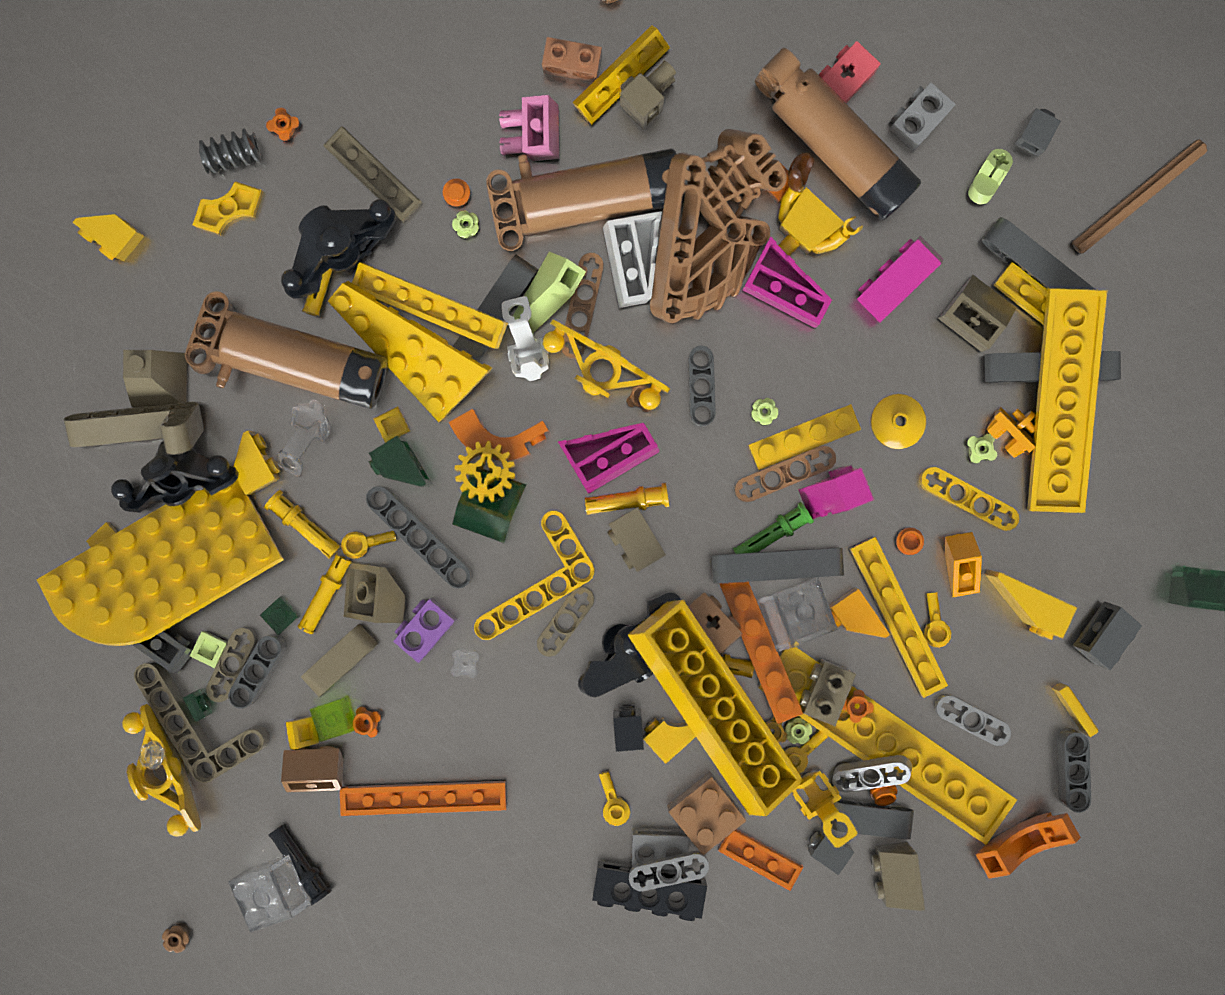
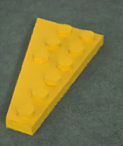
M350 281L342 283L328 300L331 306L375 354L387 358L388 368L438 422L444 420L492 369L489 365L485 363L480 364L472 359V355L464 350L459 351L452 347L446 339L416 321L408 320L399 315V311L393 307H386L379 303L373 295Z

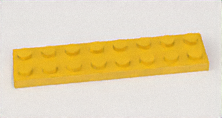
M1047 288L1033 440L1035 448L1032 451L1027 505L1029 511L1085 513L1107 298L1106 290Z

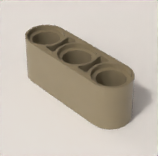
M358 624L309 668L301 678L318 697H321L373 650L378 643L361 624Z

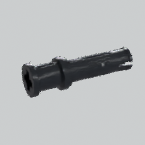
M281 825L268 835L298 877L296 883L298 886H302L310 897L309 903L311 905H314L332 891L330 887H326L319 877V870L309 865L298 846L285 830L284 825Z

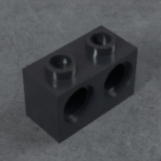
M633 704L618 706L619 710H613L616 752L644 750L641 708L635 709Z

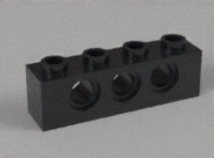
M598 861L592 901H597L598 905L603 907H613L614 904L624 906V909L632 912H640L641 909L651 910L652 914L663 917L668 916V913L679 915L680 919L686 921H695V918L702 919L707 892L706 879H697L656 888V895L652 898H646L642 895V891H637L630 885L629 871L632 867ZM656 871L648 875L638 872L637 877H634V880L639 879L640 884L645 883V878L649 876H654V881H659ZM661 872L665 878H672L676 875ZM622 882L626 883L630 888L626 893L621 894L616 892L614 889L615 885ZM673 892H680L684 895L683 899L677 903L670 901L669 896Z

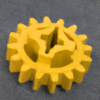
M487 441L485 447H481L480 443L476 442L475 450L467 446L466 451L468 455L466 457L463 455L458 456L462 465H455L454 469L457 472H461V474L456 476L455 480L456 482H464L460 490L461 492L469 490V499L478 495L479 502L483 503L484 498L489 496L490 501L494 502L495 494L498 493L503 498L505 495L502 489L504 487L507 489L512 488L508 479H514L515 473L509 470L514 468L515 464L514 462H507L510 457L509 452L501 454V445L492 449L490 441ZM481 455V459L476 463H470L473 458ZM493 456L500 460L504 469L495 466L492 462ZM487 461L489 471L492 474H487L483 483L481 473L478 470H483ZM467 476L474 477L477 480V488L469 483ZM495 480L501 481L496 487L489 489V485Z

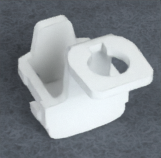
M523 296L504 301L502 303L503 319L505 322H508L516 343L515 345L507 346V354L511 362L512 372L516 377H524L529 381L540 379L541 374L549 369L550 362L548 351L543 346V337L535 339L528 320L531 318V308L528 298ZM520 305L524 307V311L520 315L521 318L515 320L513 316L509 315V311L512 307ZM541 358H543L544 364L542 365L539 363V360Z

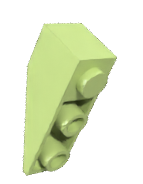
M548 252L524 295L528 298L531 308V318L528 322L532 333L573 296L586 272L567 258L552 252ZM520 305L517 307L513 315L515 320L521 318L520 315L523 313L524 307Z

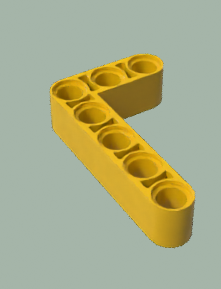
M555 510L547 512L541 520V526L564 567L480 616L474 624L475 634L479 638L490 640L592 579L595 573L594 564L562 512ZM551 515H557L562 520V526L557 531H552L547 527V519ZM564 539H571L575 542L576 550L574 553L565 554L561 550V542ZM578 563H586L590 567V574L587 577L580 578L575 574V566ZM562 577L566 581V589L561 592L553 590L551 586L553 578ZM529 592H539L543 598L542 603L537 606L531 605L527 599ZM508 605L515 606L519 611L518 617L514 620H510L504 615V609ZM489 619L494 623L495 630L493 633L486 634L481 630L480 624L482 620Z

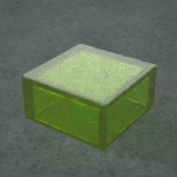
M346 696L309 709L320 742L354 731V718Z

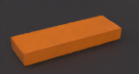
M736 829L723 839L718 847L720 853L791 891L803 869L802 864L739 829Z

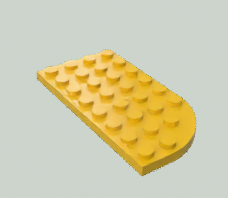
M236 480L229 487L213 495H210L203 489L196 491L189 500L178 506H168L165 504L36 580L53 614L67 629L84 639L98 644L124 646L151 639L280 563L284 558L249 495H245L238 480Z

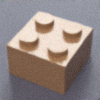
M708 772L667 805L669 814L703 855L747 821L744 813L711 772Z

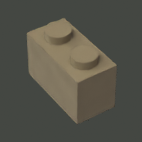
M638 507L609 524L611 530L607 531L614 545L621 544L626 552L621 556L629 570L634 567L638 572L666 555Z

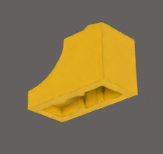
M663 717L659 721L656 718L653 719L644 728L646 733L643 735V740L666 764L696 736L687 722L672 723Z

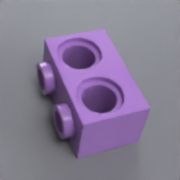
M433 597L427 602L422 599L412 611L416 614L409 623L404 620L394 632L398 636L393 642L418 663L457 620L454 615ZM433 610L438 613L439 622L437 625H431L426 621L425 615L427 611ZM415 631L421 636L420 645L413 646L409 643V632Z

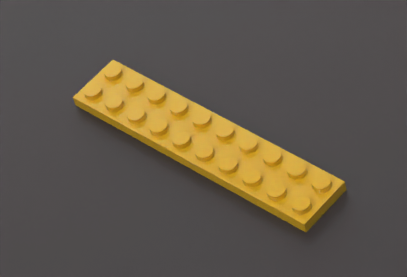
M788 642L779 656L798 702H800L803 691L805 689L809 690L813 681L810 679L815 663H820ZM759 684L758 688L763 691L761 684ZM851 686L847 699L853 695L857 688ZM864 695V697L874 705V710L872 713H868L865 717L861 718V721L858 723L852 722L848 712L843 709L836 726L804 713L799 715L863 761L895 755L907 757L912 763L911 777L906 783L899 784V786L985 845H987L1017 801L1015 797L867 695ZM855 704V708L858 709L860 705ZM899 766L894 767L899 773H903L904 770H900Z

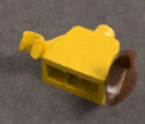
M801 153L792 161L787 176L789 188L780 202L778 219L781 222L779 230L786 237L778 246L788 256H791L797 248L806 255L811 251L821 254L836 250L850 238V235H855L863 229V225L856 230L851 228L850 223L856 216L844 222L807 187L804 189L814 163V158L808 153Z

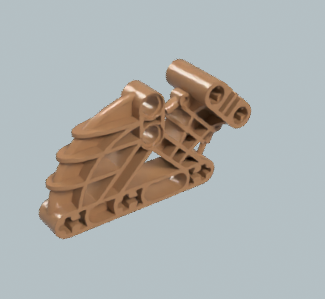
M726 129L718 137L717 150L707 153L706 157L701 158L692 154L678 153L672 158L662 217L652 298L650 301V310L655 317L669 323H676L681 318L691 316L693 319L698 320L705 311L711 308L720 310L729 295H738L743 279L756 258L759 246L765 244L770 237V227L766 222L740 215L743 210H747L753 199L760 196V188L776 192L785 186L787 180L784 168L778 160H773L776 156L774 153L769 152L771 148L762 135ZM717 160V166L710 165V167L708 168V171L711 174L709 176V174L706 171L705 163L708 161L712 163ZM685 192L681 225L678 228L682 195ZM726 201L739 202V208L735 214ZM701 211L710 226L696 238L699 212ZM731 224L730 232L727 234V228ZM755 227L754 234L751 236V231ZM715 261L714 272L711 274V272H712V265H713V262ZM693 280V287L688 289L689 283Z

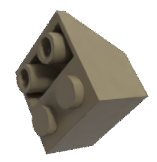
M972 275L938 319L979 351L983 352L990 349L1007 327L1016 307L975 275Z

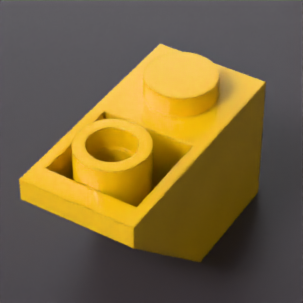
M116 214L75 218L73 221L80 228L77 233L90 243L95 240L101 245L99 251L110 260L117 258L125 261L145 237L126 220Z
M249 430L242 435L234 462V467L239 472L237 480L245 495H253L280 480L278 475L280 468L274 458H269L264 449L267 448L263 437L259 433L256 434L254 431Z

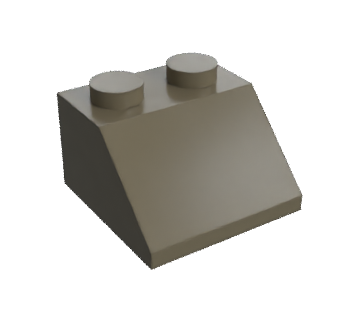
M908 842L875 846L876 854L872 855L874 872L878 871L880 882H875L878 899H882L886 907L925 910L918 854Z

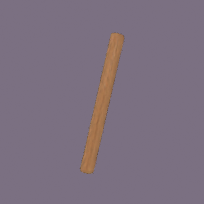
M1200 139L1191 143L1073 240L1074 249L1080 254L1086 252L1207 152V145Z

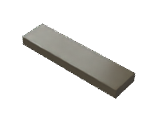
M343 126L323 145L378 199L388 202L396 216L403 223L422 204V201Z

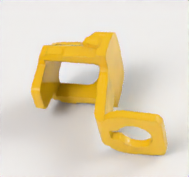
M820 770L802 776L804 781L793 790L794 798L802 806L800 810L809 820L818 815L823 822V831L834 847H841L857 835V830L849 817L839 812L834 805L835 802L841 799L840 792L836 786H831L829 779ZM819 775L828 788L826 791H822L815 782L816 776ZM797 789H804L809 797L807 804L796 791ZM835 818L838 822H843L847 825V833L841 838L835 837L831 832L833 826L831 821Z

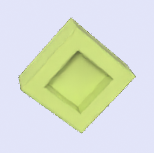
M205 630L201 631L190 657L216 668L228 642Z

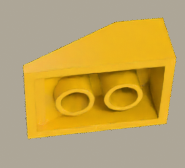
M986 570L985 576L1021 621L1031 626L1030 632L1050 640L1054 636L1064 637L1077 607L1001 572Z

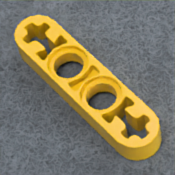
M930 467L920 473L919 483L924 490L987 524L1003 531L1012 530L1018 525L1019 514L1017 510L937 467ZM934 472L937 473L936 479L943 483H946V478L950 480L945 485L943 494L939 492L943 488L940 485L932 484L931 487L928 485L927 474L933 475ZM955 484L960 485L964 489V495L960 500H954L950 496V488ZM980 497L985 498L988 502V509L984 513H978L974 509V502ZM995 504L998 505L995 511L1002 514L1009 512L1008 517L1012 519L1011 523H1004L1002 525V519L996 515H992L991 520L988 518L993 513Z

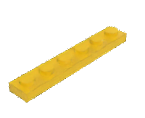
M359 262L352 281L353 284L373 295L377 300L494 349H499L508 322L366 263Z
M872 537L849 548L921 697L925 698L947 687L948 684L877 538Z

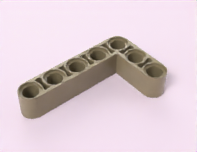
M198 402L77 413L64 418L66 433L71 447L163 438L166 453L179 454L191 450L204 431Z
M156 661L141 664L136 668L134 680L196 781L200 783L210 782L268 745L270 741L269 732L265 727L256 725L215 749L167 669ZM148 667L155 672L154 681L146 677L145 672ZM161 691L169 695L170 700L168 704H164L160 700ZM175 715L183 718V728L175 725ZM250 733L258 735L260 739L259 746H254L250 743ZM189 738H192L197 741V751H193L189 748ZM227 748L234 749L236 752L235 760H230L226 756ZM203 762L210 763L213 768L212 774H207L203 771Z

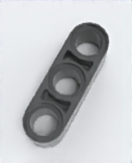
M700 345L693 348L688 356L689 415L694 425L705 427L713 422L716 414L714 356L710 348ZM695 353H705L708 356V363L705 366L696 365L693 361ZM699 379L707 381L709 391L705 394L697 393L694 389L695 381ZM698 407H706L709 410L710 418L707 421L701 422L696 419L695 410Z
M270 634L259 640L229 691L228 700L232 706L242 709L256 702L286 652L287 642L284 637L279 634ZM268 640H272L277 644L278 650L276 654H271L267 651L266 644ZM254 664H258L263 668V676L261 678L253 674L252 668ZM240 688H245L249 692L248 701L240 699L238 695Z
M1068 728L1062 730L1057 737L1059 799L1064 806L1073 812L1082 813L1091 805L1090 744L1084 734ZM1077 736V746L1069 749L1068 741L1070 738ZM1078 764V773L1075 776H1069L1070 767ZM1074 792H1079L1080 798L1078 802L1071 804V795Z
M838 800L834 803L839 812L849 817L857 830V834L911 839L914 810L891 805L879 806L874 803ZM836 818L832 820L833 830L847 833V825L845 823L838 822Z

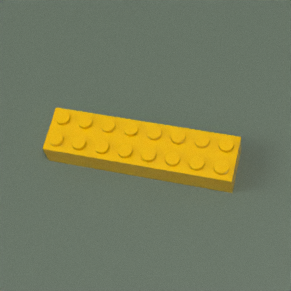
M684 600L666 602L628 634V637L747 813L757 816L769 815L804 780Z

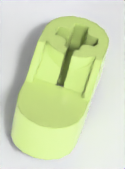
M995 149L989 154L968 189V196L973 202L986 204L991 200L1012 166L1013 159L1010 153L1003 149Z

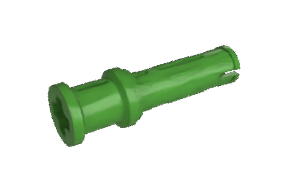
M799 502L797 503L798 507L785 515H778V518H776L777 522L737 547H734L733 550L736 554L760 552L785 535L787 537L793 536L794 531L807 523L812 524L814 521L803 503Z

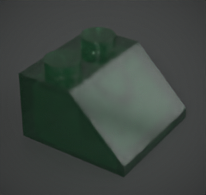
M396 436L369 452L372 459L368 462L376 475L380 474L384 478L420 487H430L433 485L405 437Z
M485 469L478 470L481 473L483 483L487 474H492V472ZM469 477V483L477 488V480L474 477ZM508 479L512 488L507 489L504 487L502 490L505 496L502 498L498 493L495 494L494 502H491L489 496H486L483 503H480L478 495L469 499V490L462 492L457 503L452 525L504 543L513 524L526 484ZM495 480L489 485V489L496 487L501 481Z
M1183 566L1182 572L1172 570L1169 603L1192 608L1225 611V571L1210 570V575L1200 574V568Z

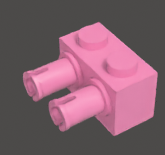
M549 95L522 97V109L500 111L499 116L504 117L499 118L502 128L522 126V136L500 138L499 143H504V145H500L502 155L524 153L532 161L559 159V105Z

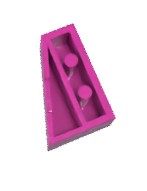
M770 236L743 291L816 328L821 323L832 299L809 275L803 272L795 261Z
M919 236L915 241L910 238L898 250L901 255L894 262L889 259L878 270L881 275L874 282L869 278L858 289L861 295L857 300L879 322L886 318L942 264L943 258L922 236Z
M644 423L612 429L595 435H585L568 441H558L588 493L593 492L660 452Z
M852 465L842 466L829 471L830 477L798 489L804 506L812 519L820 516L825 517L830 512L836 514L848 511L874 500L862 468L853 469Z

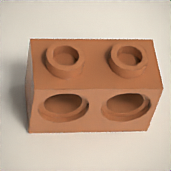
M547 37L542 61L543 73L594 82L599 76L602 47Z

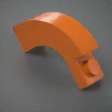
M474 409L449 422L455 435L463 445L475 450L476 442H479L481 447H485L487 441H490L492 449L501 445V454L510 453L507 461L518 460L530 455L531 453L526 444L537 445L547 439L545 434L549 432L545 422L541 421L516 436L497 437L484 427ZM492 457V460L500 461L496 457Z
M1049 812L1025 820L1004 831L989 841L975 855L988 878H996L1010 875L1022 862L1041 851L1074 844L1081 837L1068 813L1053 816Z

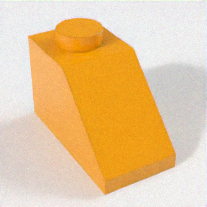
M973 532L946 536L945 561L952 597L980 593L982 555Z
M856 587L828 605L832 611L828 616L837 628L842 626L847 631L884 638L890 635L864 595Z

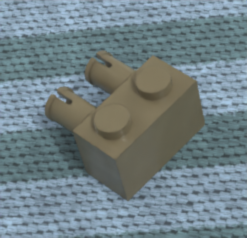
M666 60L648 77L643 76L641 73L635 79L631 76L620 87L622 90L620 92V107L643 130L663 111L664 97L662 93L675 82L673 76L676 75V71Z
M821 659L820 664L815 663L810 674V679L813 680L809 690L805 689L800 698L799 704L802 705V712L836 726L856 674L824 659Z

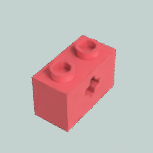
M858 41L851 48L846 45L835 57L838 59L832 68L827 65L819 73V76L845 103L858 92L881 65ZM848 70L851 73L850 76L843 78L841 74Z

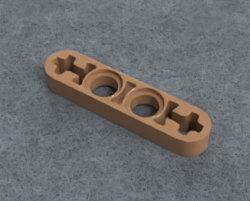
M595 253L584 254L578 266L586 271L584 277H586L588 271L587 267L583 265L584 263H589L590 259H595V264L599 268L593 269L591 279H597L596 283L590 280L580 281L571 297L565 323L566 327L575 332H585L584 336L587 338L591 328L604 267L602 258ZM583 285H588L593 289V296L589 300H582L577 295L578 289ZM576 312H582L587 316V323L582 327H576L571 322V318ZM564 334L565 344L562 352L567 358L576 359L575 355L571 354L569 348L566 347V343L570 342L567 334ZM577 341V344L581 346L579 353L582 356L586 346Z
M820 446L741 478L735 484V495L743 502L759 499L829 470L836 463V454L828 446ZM821 450L824 454L829 453L828 465L824 466L823 463L812 465L816 470L811 472L810 463L805 456L810 455V460H814L819 457V451ZM794 461H801L805 465V472L800 477H796L790 472V466ZM770 471H774L780 476V482L776 487H769L765 483V475ZM759 476L760 484L765 492L760 493V488H756L751 491L752 496L749 498L746 494L741 495L739 490L743 488L742 483L746 482L747 485H753L757 483L754 477Z

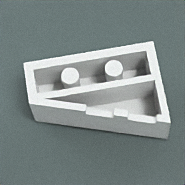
M662 211L609 220L603 226L619 308L645 304L652 298L655 256Z

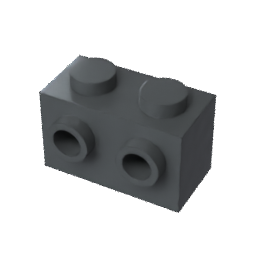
M1104 601L1073 646L1093 664L1111 671L1130 642L1135 639L1142 625L1122 607Z
M165 630L151 639L132 644L168 671L178 674L190 658L192 652L187 647L190 644L187 639L177 633L173 637Z

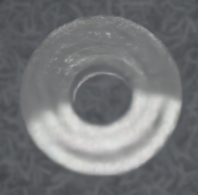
M150 741L142 745L139 752L141 765L151 770L158 769L165 758V751L158 741Z

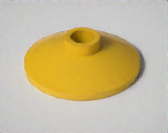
M894 394L885 397L875 406L871 415L873 434L879 442L889 448L903 449L910 447L922 437L925 431V412L918 401L908 395ZM898 416H902L905 419L903 426L896 424Z

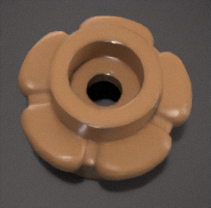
M177 925L172 926L171 929H166L162 935L164 948L169 952L174 951L175 953L185 950V945L189 943L187 930ZM174 937H176V938L178 939L177 942H174V941H173V938H174Z

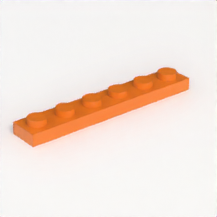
M749 582L719 583L733 618L741 626L739 630L742 632V641L776 723L779 724L802 715V709Z
M506 781L342 786V790H340L341 816L502 811L507 809Z

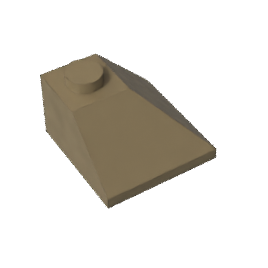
M123 350V379L131 407L188 402V362L185 359V353L155 350Z
M352 562L347 569L344 617L373 623H403L405 594L385 567Z

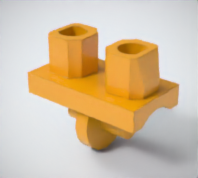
M1000 407L995 411L994 418L986 430L995 439H998L1005 431H1008L1013 438L1004 445V448L1014 458L1026 450L1030 453L1035 448L1033 444L1034 439L1023 428L1025 427L1031 434L1035 431V425L1031 422L1035 414L1029 411L1024 415L1017 408L1012 413L1018 420L1016 422Z

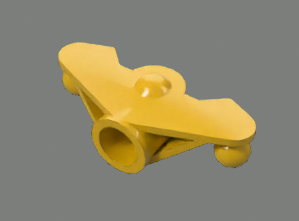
M551 320L550 324L555 329L544 335L542 340L544 349L550 353L561 351L565 344L563 336L567 334L583 376L576 375L574 379L582 383L583 389L587 393L594 396L601 394L609 398L610 394L606 390L651 384L650 388H646L640 393L639 402L643 408L653 410L660 405L661 390L666 393L669 392L670 388L631 364L621 356V352L614 346H603L556 320ZM575 340L594 351L585 359L584 363ZM598 359H606L613 366V375L606 382L596 381L590 374L592 363ZM621 368L641 378L640 380L617 383L621 375Z
M148 704L142 705L140 707L141 714L130 712L125 715L122 721L123 729L130 734H137L143 728L146 731L137 766L131 763L127 767V777L134 794L141 801L147 800L149 794L181 812L182 815H173L167 821V831L170 835L175 837L183 836L189 827L193 832L201 829V822L185 771L184 761L176 751ZM155 744H156V746H157V748H158V751L155 752V753H153V752H154V746H155ZM153 763L163 765L167 773L165 781L156 778L153 773ZM172 786H174V788H175L177 794H176L175 792H173L172 790H170L169 788H171Z

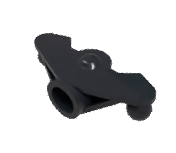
M377 199L370 204L369 209L331 210L328 206L322 205L307 213L298 227L302 236L293 267L286 270L281 276V284L286 294L291 298L298 299L319 292L322 274L327 270L346 271L358 262L360 256L359 245L366 239L385 240L396 221V214L389 203L383 199Z
M162 441L154 458L141 468L143 480L140 486L134 488L128 480L119 479L111 486V493L114 498L120 500L119 505L124 511L140 513L158 500H163L168 506H178L189 500L199 490L204 489L210 495H213L232 485L237 480L239 472L234 466H229L228 460L225 457L215 455L209 459L197 453L194 447L184 453L168 454L166 453L164 441Z
M671 592L660 594L647 601V616L635 625L615 624L609 627L602 638V648L605 657L603 661L589 662L585 673L578 679L580 691L590 697H599L630 681L635 680L637 683H641L652 676L653 672L628 637V634L666 602L681 600L680 597Z

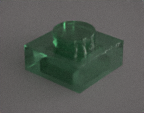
M280 596L260 614L277 635L284 632L300 617L283 596Z
M200 689L183 697L195 722L212 714L210 709L212 707L211 701L205 693H201Z

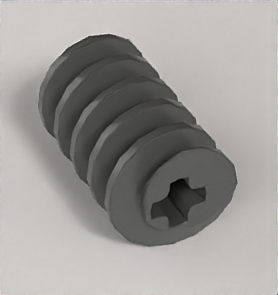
M245 128L242 129L241 138L232 131L230 141L227 140L224 134H221L219 144H217L213 137H210V146L208 147L203 140H199V154L207 174H209L210 170L213 173H218L220 166L223 170L227 171L230 169L231 163L234 167L238 168L241 166V159L246 165L251 164L252 157L256 162L262 161L261 150L255 133L252 132V135H249Z

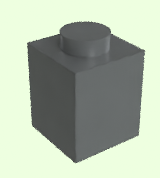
M1036 108L1028 116L1014 144L1036 156H1040L1046 151L1061 121L1056 119L1055 114L1051 111Z
M823 829L820 833H814L808 843L810 847L808 851L811 857L837 875L841 873L854 854L851 846L846 843L839 848L834 847Z

